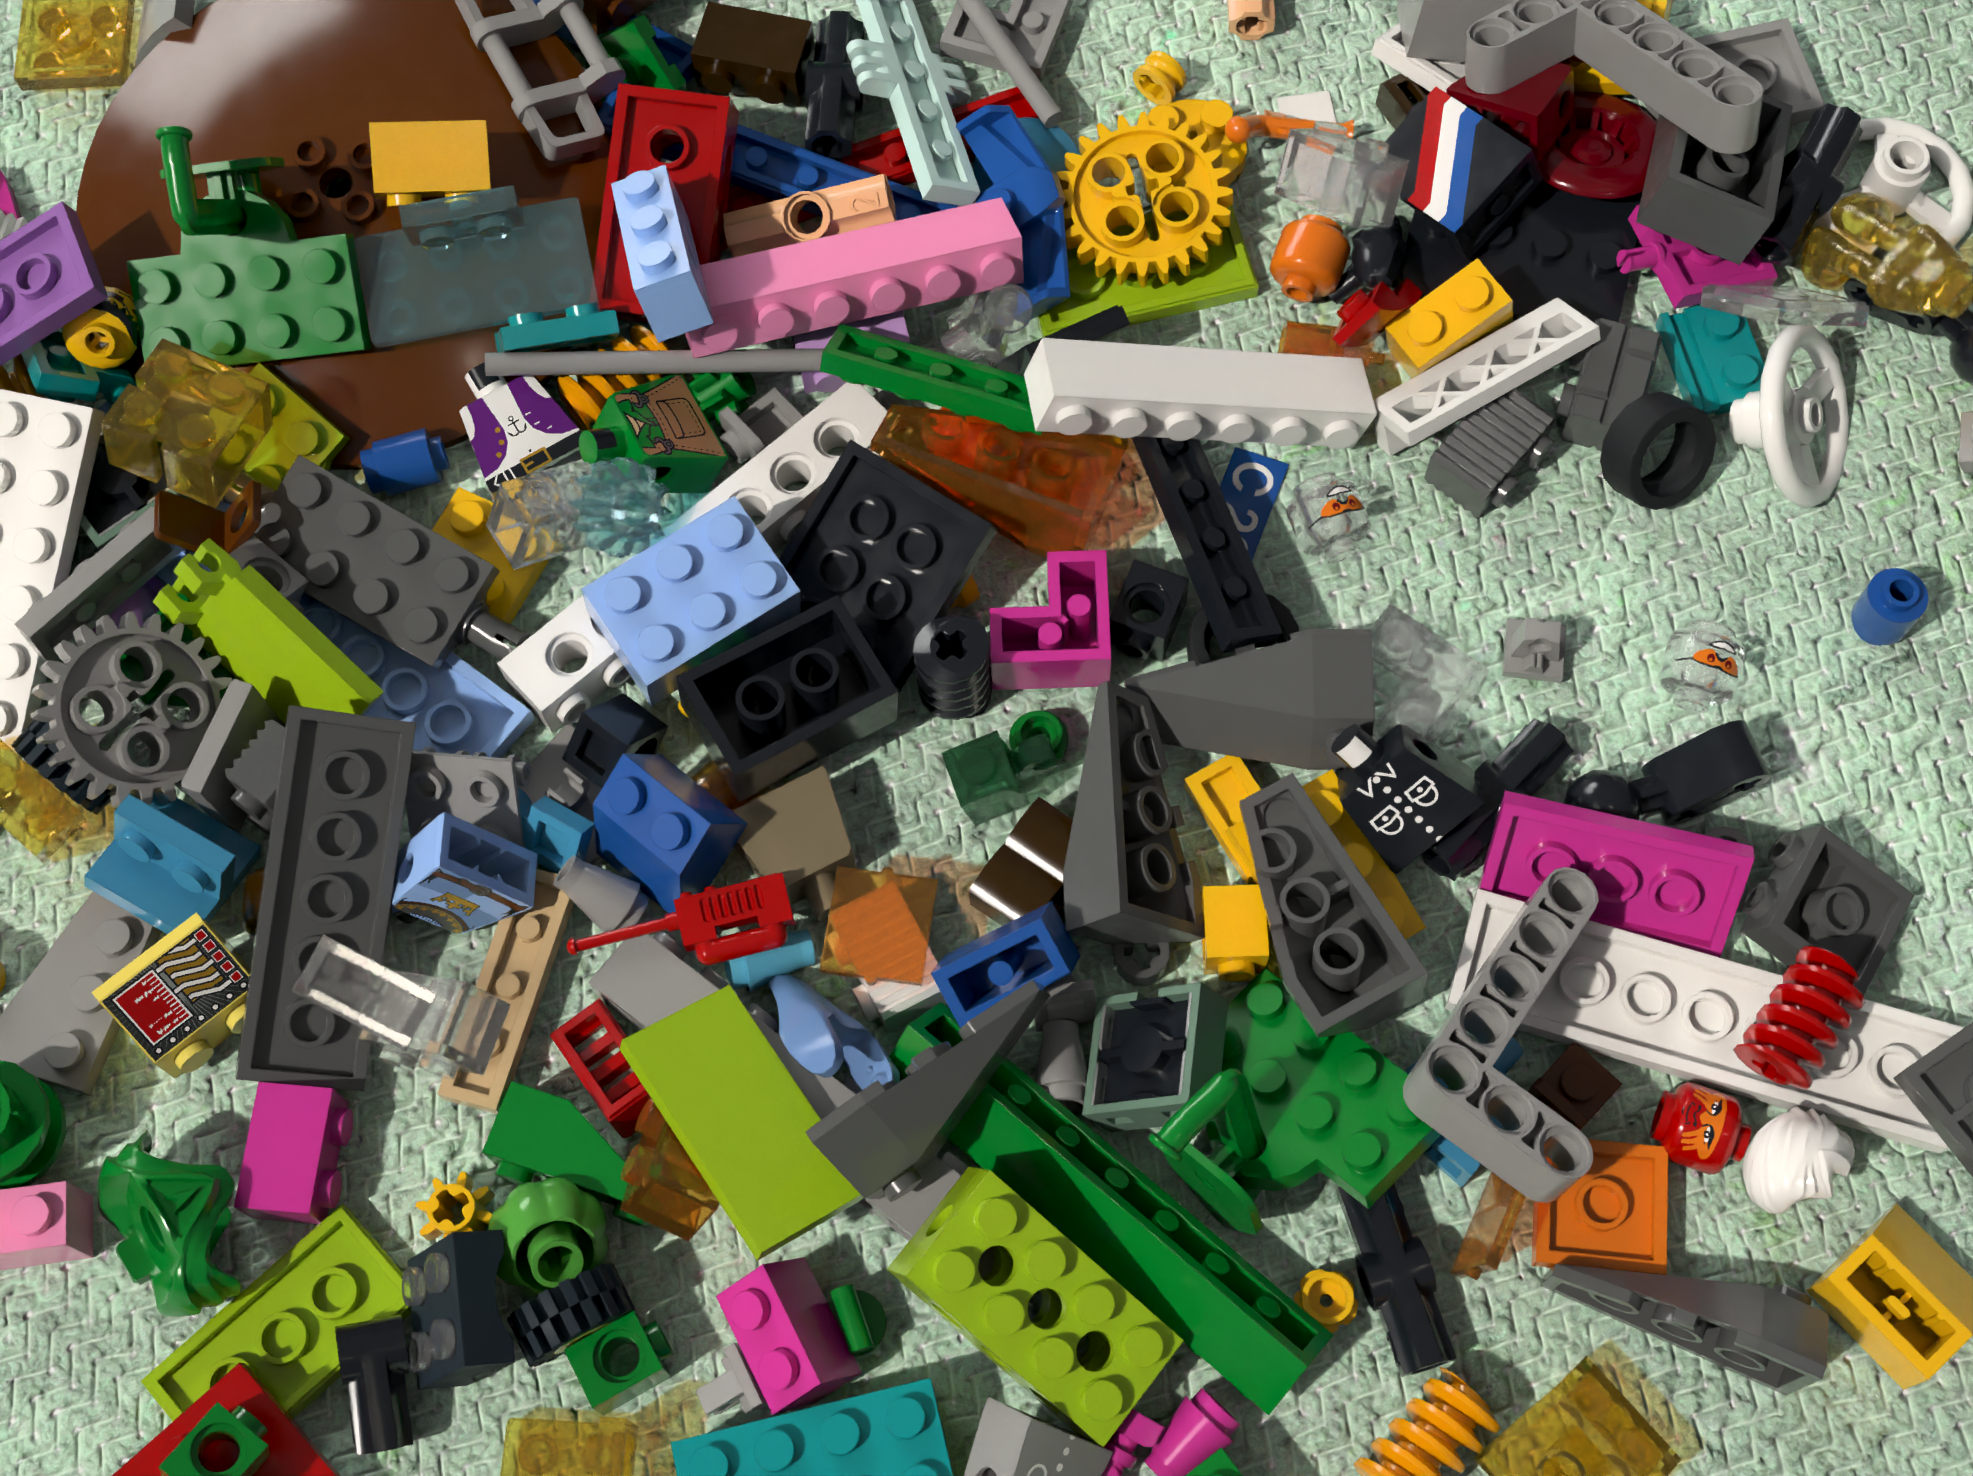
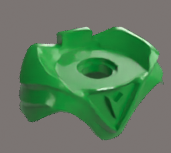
M146 1130L134 1143H127L118 1156H106L98 1180V1209L102 1216L126 1239L118 1243L116 1254L132 1281L139 1285L149 1280L151 1281L156 1306L160 1314L174 1317L197 1315L201 1313L202 1308L218 1306L227 1298L237 1297L241 1293V1283L211 1262L212 1252L232 1217L227 1205L233 1196L234 1181L229 1172L220 1165L186 1164L153 1157L149 1154L152 1149V1138L149 1131Z

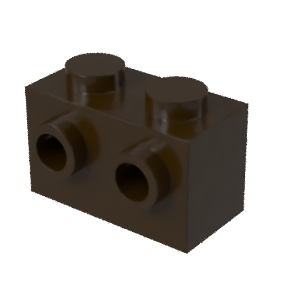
M708 1L690 53L697 86L707 88L718 94L734 93L755 97L770 104L786 103L800 106L806 87L808 61H814L815 42L812 21Z

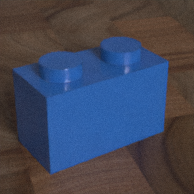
M1051 901L944 955L932 970L931 975L961 1028L969 1020L1032 979L1046 987L1070 975L1081 955L1071 936L1066 932V927Z

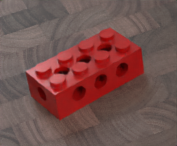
M618 83L590 303H599L601 312L616 310L617 320L649 324L633 289L611 186L612 183L623 180L634 172L648 171L666 165L687 213L699 264L703 265L720 261L724 235L723 214L727 212L739 111L729 96ZM675 144L684 145L683 152L676 161L671 163L661 162L662 155L668 147Z

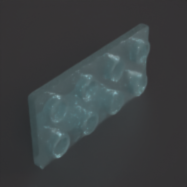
M514 185L412 203L399 206L403 229L361 236L354 240L371 341L378 348L509 323L508 317L518 314L542 312L544 317L565 313V309L571 306L599 303L579 200L575 197L522 207Z

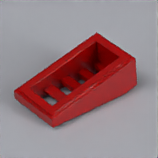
M600 998L549 1034L607 1121L622 1138L630 1137L661 1114L634 1071L606 1092L603 1089L604 1086L631 1068L621 1051L617 1052L593 1071L589 1069V1067L615 1048H620L622 1039L628 1037ZM601 1028H606L608 1032L580 1053L577 1052L575 1047Z

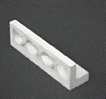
M1558 297L1374 399L1377 415L1373 419L1378 446L1389 456H1392L1408 446L1415 445L1600 341L1599 326Z

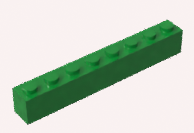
M942 1002L908 1024L889 1055L900 1073V1081L908 1077L905 1070L911 1064V1059L929 1046L933 1048L942 1042L948 1041L954 1047L963 1041L958 1034L960 1027L951 1010ZM1007 1057L947 1139L952 1144L958 1146L983 1169L991 1170L1180 1336L1193 1353L1202 1357L1232 1383L1244 1397L1254 1402L1267 1415H1270L1334 1336Z

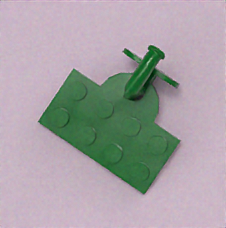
M164 126L157 129L155 136L161 143L164 169L159 170L161 180H166L172 217L181 228V254L126 261L146 374L155 375L371 349L354 235L339 234L298 240L289 216L276 201L263 195L260 173L285 167L284 158L256 157L192 165L189 150V141L193 138L192 131L182 126ZM206 178L209 195L203 199H197L194 179Z
M1265 968L1228 1004L1222 1071L1215 1074L1165 1123L1157 1134L1151 1133L1148 1139L1164 1153L1170 1166L1221 1225L1229 1229L1256 1235L1263 1228L1258 1209L1254 1203L1261 1190L1279 1191L1299 1186L1321 1171L1369 1209L1441 1134L1416 1117L1407 1107L1403 1098V1085L1409 1075L1352 1032L1317 1038L1284 987L1283 981ZM1205 1126L1213 1151L1208 1157L1190 1144V1141Z

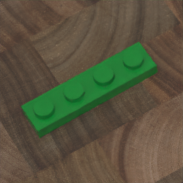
M844 324L839 325L822 351L820 371L838 376L845 382L866 384L893 392L898 397L906 400H921L948 408L953 413L961 416H976L1003 424L1008 429L1016 432H1031L1038 435L1043 433L1042 431H1035L1024 376Z

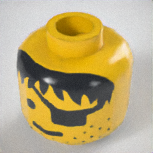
M104 286L108 298L64 325L62 336L67 350L76 360L92 367L110 369L119 367L132 358L140 343V335L133 298L118 288Z

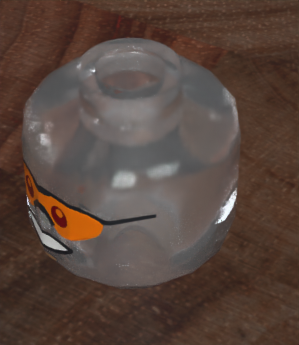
M1330 472L1314 476L1297 485L1293 490L1295 497L1287 505L1286 514L1302 552L1309 557L1325 556L1328 563H1337L1357 554L1360 551L1358 542L1369 533L1371 521L1354 482L1349 479L1337 478L1335 473Z
M1707 620L1691 621L1688 627L1679 628L1669 637L1659 670V682L1662 688L1674 696L1673 703L1677 707L1691 712L1706 713L1709 711L1710 706L1726 704L1735 697L1746 660L1745 648L1736 640V632L1731 628Z

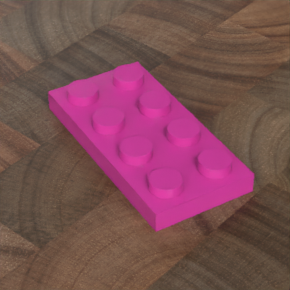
M1505 790L1477 889L1526 902L1555 869L1562 867L1575 868L1585 873L1593 881L1598 891L1599 901L1595 911L1589 918L1590 921L1720 958L1755 860L1754 847Z

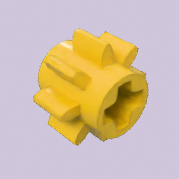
M461 1171L457 1177L456 1184L445 1185L435 1177L432 1180L435 1191L429 1200L416 1202L415 1207L425 1213L430 1221L422 1227L419 1233L426 1240L430 1241L444 1234V1238L452 1232L484 1231L493 1215L486 1210L484 1205L492 1201L495 1194L488 1186L480 1187L471 1193L473 1187L472 1177L466 1172ZM460 1202L464 1206L462 1213L465 1219L460 1224L455 1225L451 1222L454 1217L450 1208Z

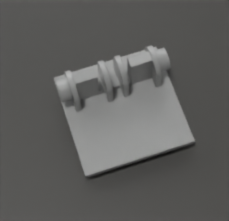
M425 747L422 751L412 750L405 799L410 838L412 839L438 815L446 812L525 848L518 787L529 784L531 778L530 764L528 762H521L518 755H509L507 758L487 757L484 752H475L473 755L463 750L457 751L456 754L440 753L430 747Z

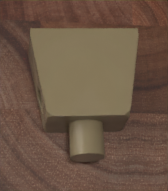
M824 766L812 770L732 810L748 823L734 848L757 878L782 872L791 905L806 898L818 922L828 921L829 914L850 904L838 881L852 875L857 871V867L830 779Z

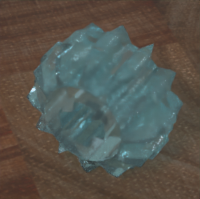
M616 457V459L611 461L600 460L596 463H591V476L583 475L575 479L582 491L581 498H574L568 503L573 508L579 509L581 515L571 527L575 528L578 532L586 533L584 545L589 546L592 550L604 551L609 557L624 558L629 556L630 553L639 554L649 548L650 538L658 539L665 536L658 522L660 517L673 513L667 507L661 505L662 497L670 488L662 483H655L656 469H652L649 465L638 464L632 458Z

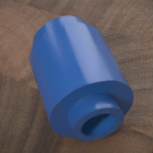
M427 428L373 441L372 448L360 451L363 472L373 495L386 492L388 496H393L442 483L441 471L450 469L448 455L441 436L431 438Z
M1890 568L1877 573L1853 605L1851 619L1855 632L1863 641L1872 645H1891L1899 642L1925 612L1928 605L1927 589L1919 577L1904 569Z

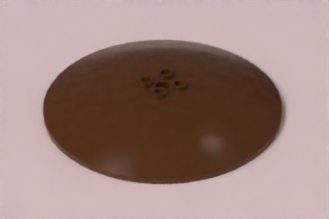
M217 0L193 15L192 28L171 32L158 43L133 70L113 98L96 130L85 160L78 190L76 212L104 286L118 288L133 298L126 261L181 254V228L172 217L166 180H161L159 170L164 169L161 143L155 136L157 129L164 126H182L192 131L193 138L189 141L192 165L256 157L284 158L285 167L260 173L263 195L276 201L289 216L298 240L339 234L354 235L372 348L260 363L269 367L350 438L332 460L329 470L363 469L360 451L372 448V442L422 428H427L431 438L441 436L445 448L469 439L459 411L464 406L477 400L466 382L465 375L472 368L485 362V353L497 352L494 333L498 332L500 327L509 326L508 317L529 312H542L544 321L566 317V308L590 303L611 136L604 133L601 146L597 150L554 161L546 159L524 125L515 115L511 108L513 98L487 53L479 51L470 36V30L454 0ZM475 0L483 18L516 11L509 0ZM554 33L544 39L509 47L532 89L579 78V75L585 71L578 60ZM602 100L593 105L597 114L603 104ZM576 112L544 120L551 133L556 137H566L585 132ZM486 120L491 194L490 196H479L480 205L449 207L445 206V197L422 198V207L388 208L387 199L375 198L369 122ZM337 178H348L353 181L351 190L345 196L340 198L325 196L326 187L331 181ZM194 179L197 199H203L205 196H208L207 179ZM140 341L132 358L122 364V367L132 374L136 385L159 408L187 429L198 434L207 424L210 413L213 410L193 392L188 390L191 381L200 384L195 377L202 372H206L213 381L228 393L241 384L258 362L147 375ZM564 347L541 352H572L576 349ZM554 375L533 376L543 387ZM520 376L503 377L506 380V382L509 383Z

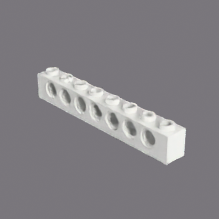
M845 383L624 562L733 496L737 498L749 517L761 516L765 518L756 527L773 552H775L786 542L789 543L840 457L829 455L827 452L835 447H846L851 439L892 464L902 448L899 422L862 385ZM794 481L808 483L803 489L798 491L784 489L786 485ZM583 595L497 663L509 687L552 733L563 724L570 725L578 721L581 713L590 708L591 701L607 688L618 687L631 677L587 612ZM573 659L587 660L585 665L576 672H562L563 667Z

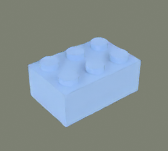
M735 496L581 589L587 612L651 706L678 690L676 676L801 613L800 589Z

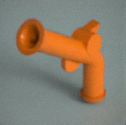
M1264 109L1263 115L1234 116L1229 119L1225 126V135L1231 142L1241 144L1252 137H1269L1339 145L1348 152L1351 149L1354 134V119L1344 123L1288 118L1286 114Z

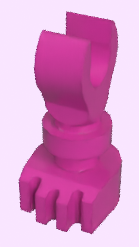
M1132 1409L1112 1435L1110 1441L1104 1446V1448L1112 1451L1113 1454L1101 1476H1121L1125 1468L1132 1470L1138 1459L1132 1455L1137 1445L1156 1447L1167 1428Z

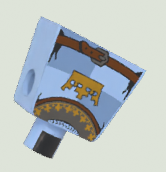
M443 812L398 851L391 909L394 915L404 923L411 924L422 919L453 933H466L527 911L534 907L537 853Z

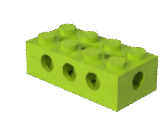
M968 1167L887 1268L892 1275L1071 1430L1101 1447L1106 1445L1184 1341L991 1170ZM991 1247L995 1256L994 1266L987 1276L981 1278L978 1269L979 1259L983 1252ZM1040 1290L1042 1295L1041 1309L1034 1318L1030 1319L1028 1315L1029 1300L1034 1293ZM1088 1333L1090 1342L1088 1351L1083 1358L1078 1360L1077 1345L1080 1339Z

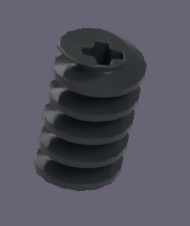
M960 615L934 619L922 627L915 638L913 655L920 699L931 714L942 719L960 720L983 714L991 702L990 642L986 629L977 618Z

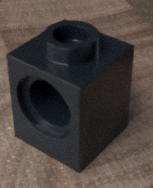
M1134 559L1109 618L1111 644L1115 645L1119 652L1130 658L1146 660L1149 657L1162 662L1187 603L1189 578ZM1147 609L1156 612L1160 618L1154 622L1145 623L1135 619L1132 614L1139 610Z
M623 693L581 713L562 759L602 789L623 753L656 754L669 726Z

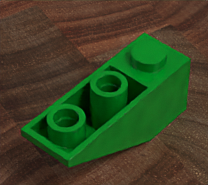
M511 1081L482 1150V1153L498 1166L495 1175L518 1185L533 1182L534 1178L540 1181L554 1177L565 1178L573 1181L581 1190L592 1193L599 1201L615 1206L612 1215L618 1219L644 1228L648 1227L651 1219L669 1224L672 1215L569 1100Z

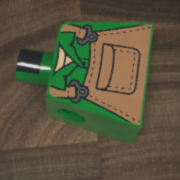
M682 373L669 375L613 393L608 397L593 425V429L584 430L579 437V451L583 461L588 465L609 462L622 488L630 493L708 492L728 459L726 451L700 408Z

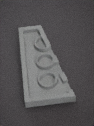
M92 892L0 1015V1060L17 1064L45 1083L91 1096L121 1027L91 992L157 943L162 931L99 894Z

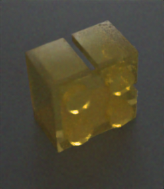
M162 338L135 374L137 387L128 384L101 421L108 461L111 465L157 484L163 476L157 443L159 441L163 443L161 451L167 488L216 509L273 426L269 383Z

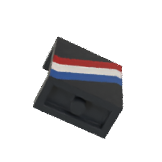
M1435 87L1422 102L1415 104L1410 109L1400 126L1385 142L1380 143L1373 149L1368 160L1360 168L1376 198L1383 202L1392 193L1442 228L1451 249L1467 261L1544 180L1532 148L1438 87Z

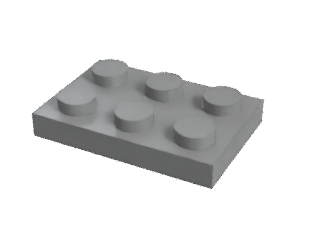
M1789 18L1694 38L1757 79L1762 84L1765 95L1792 105L1790 125L1810 121L1815 110L1825 105ZM1646 105L1649 115L1658 121L1659 113Z

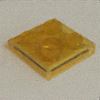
M23 0L14 79L20 89L26 91L123 86L128 78L135 0Z

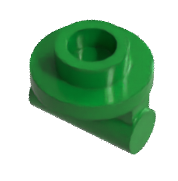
M854 1284L843 1285L830 1291L832 1300L828 1305L844 1335L850 1355L858 1357L873 1351L884 1338L887 1326L886 1315L880 1302L871 1294L856 1290Z

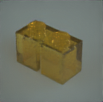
M0 739V825L44 864L87 820L75 806Z

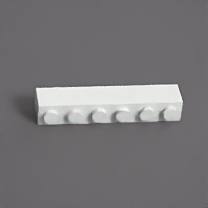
M1042 338L1024 372L1035 431L1060 432L1064 435L1100 434L1115 435L1120 438L1138 436L1170 438L1175 441L1197 439L1224 441L1230 444L1255 442L1274 443L1279 446L1313 445L1342 449L1346 447L1353 448L1377 415L1362 358Z

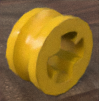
M1157 50L1152 51L1145 58V64L1140 65L1133 72V81L1140 93L1148 100L1157 105H1167L1173 101L1175 93L1180 92L1187 84V76L1182 66L1172 56Z

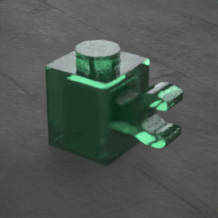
M996 730L941 753L960 807L975 826L1031 804L1022 780L1049 772L1059 766L1051 743H1048L1045 733L1023 741L1011 751Z

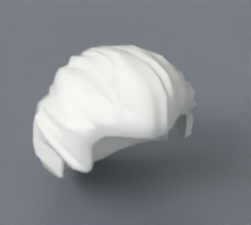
M1795 1106L1787 1113L1778 1115L1755 1134L1745 1153L1743 1178L1751 1201L1767 1213L1782 1214L1796 1201L1832 1197L1834 1189L1833 1174L1847 1177L1852 1167L1855 1154L1853 1141L1846 1131H1841L1837 1128L1833 1120H1828L1825 1114L1818 1115L1813 1108L1805 1112Z

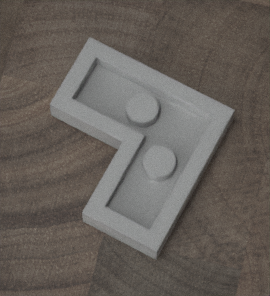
M1013 0L1008 13L989 8L1041 82L1074 0ZM956 1L940 39V54L1007 72Z

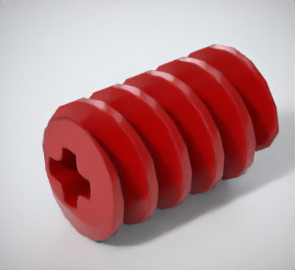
M1814 946L1802 947L1796 955V964L1790 965L1784 972L1783 984L1777 985L1770 993V1004H1764L1756 1014L1757 1024H1751L1744 1032V1044H1737L1733 1049L1737 1057L1748 1068L1781 1085L1789 1084L1803 1090L1810 1088L1813 1083L1812 1078L1801 1065L1820 1070L1826 1064L1825 1057L1814 1045L1830 1050L1836 1048L1839 1044L1838 1036L1828 1025L1836 1029H1848L1852 1024V1018L1843 1007L1859 1010L1866 1003L1862 993L1854 986L1859 981L1857 972L1839 955L1826 949Z

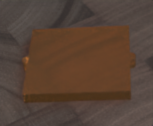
M837 866L819 969L820 973L863 978L866 984L870 986L875 985L877 980L922 986L938 879L894 874L893 869L890 867H885L881 872Z
M1493 1172L1489 1175L1450 1272L1460 1278L1471 1277L1478 1280L1482 1273L1497 1270L1526 1196Z

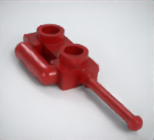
M781 872L717 889L716 886H708L704 888V892L693 895L692 892L681 893L680 898L674 899L676 911L665 914L664 918L577 940L572 937L568 940L566 947L570 954L578 955L580 951L667 929L669 932L680 930L686 951L695 950L697 958L702 964L714 965L780 948L788 939L786 927L796 924L785 878ZM752 923L760 925L758 928L719 937L724 930Z

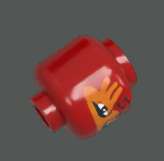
M1687 1082L1676 1088L1674 1093L1667 1090L1663 1092L1654 1113L1649 1135L1650 1138L1658 1140V1146L1664 1147L1668 1153V1161L1704 1174L1715 1175L1724 1169L1729 1159L1737 1162L1743 1159L1750 1141L1752 1127L1742 1123L1743 1113L1738 1099L1719 1091Z

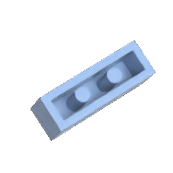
M666 165L648 171H637L623 180L612 183L611 186L633 289L658 343L713 324L714 321L689 219Z

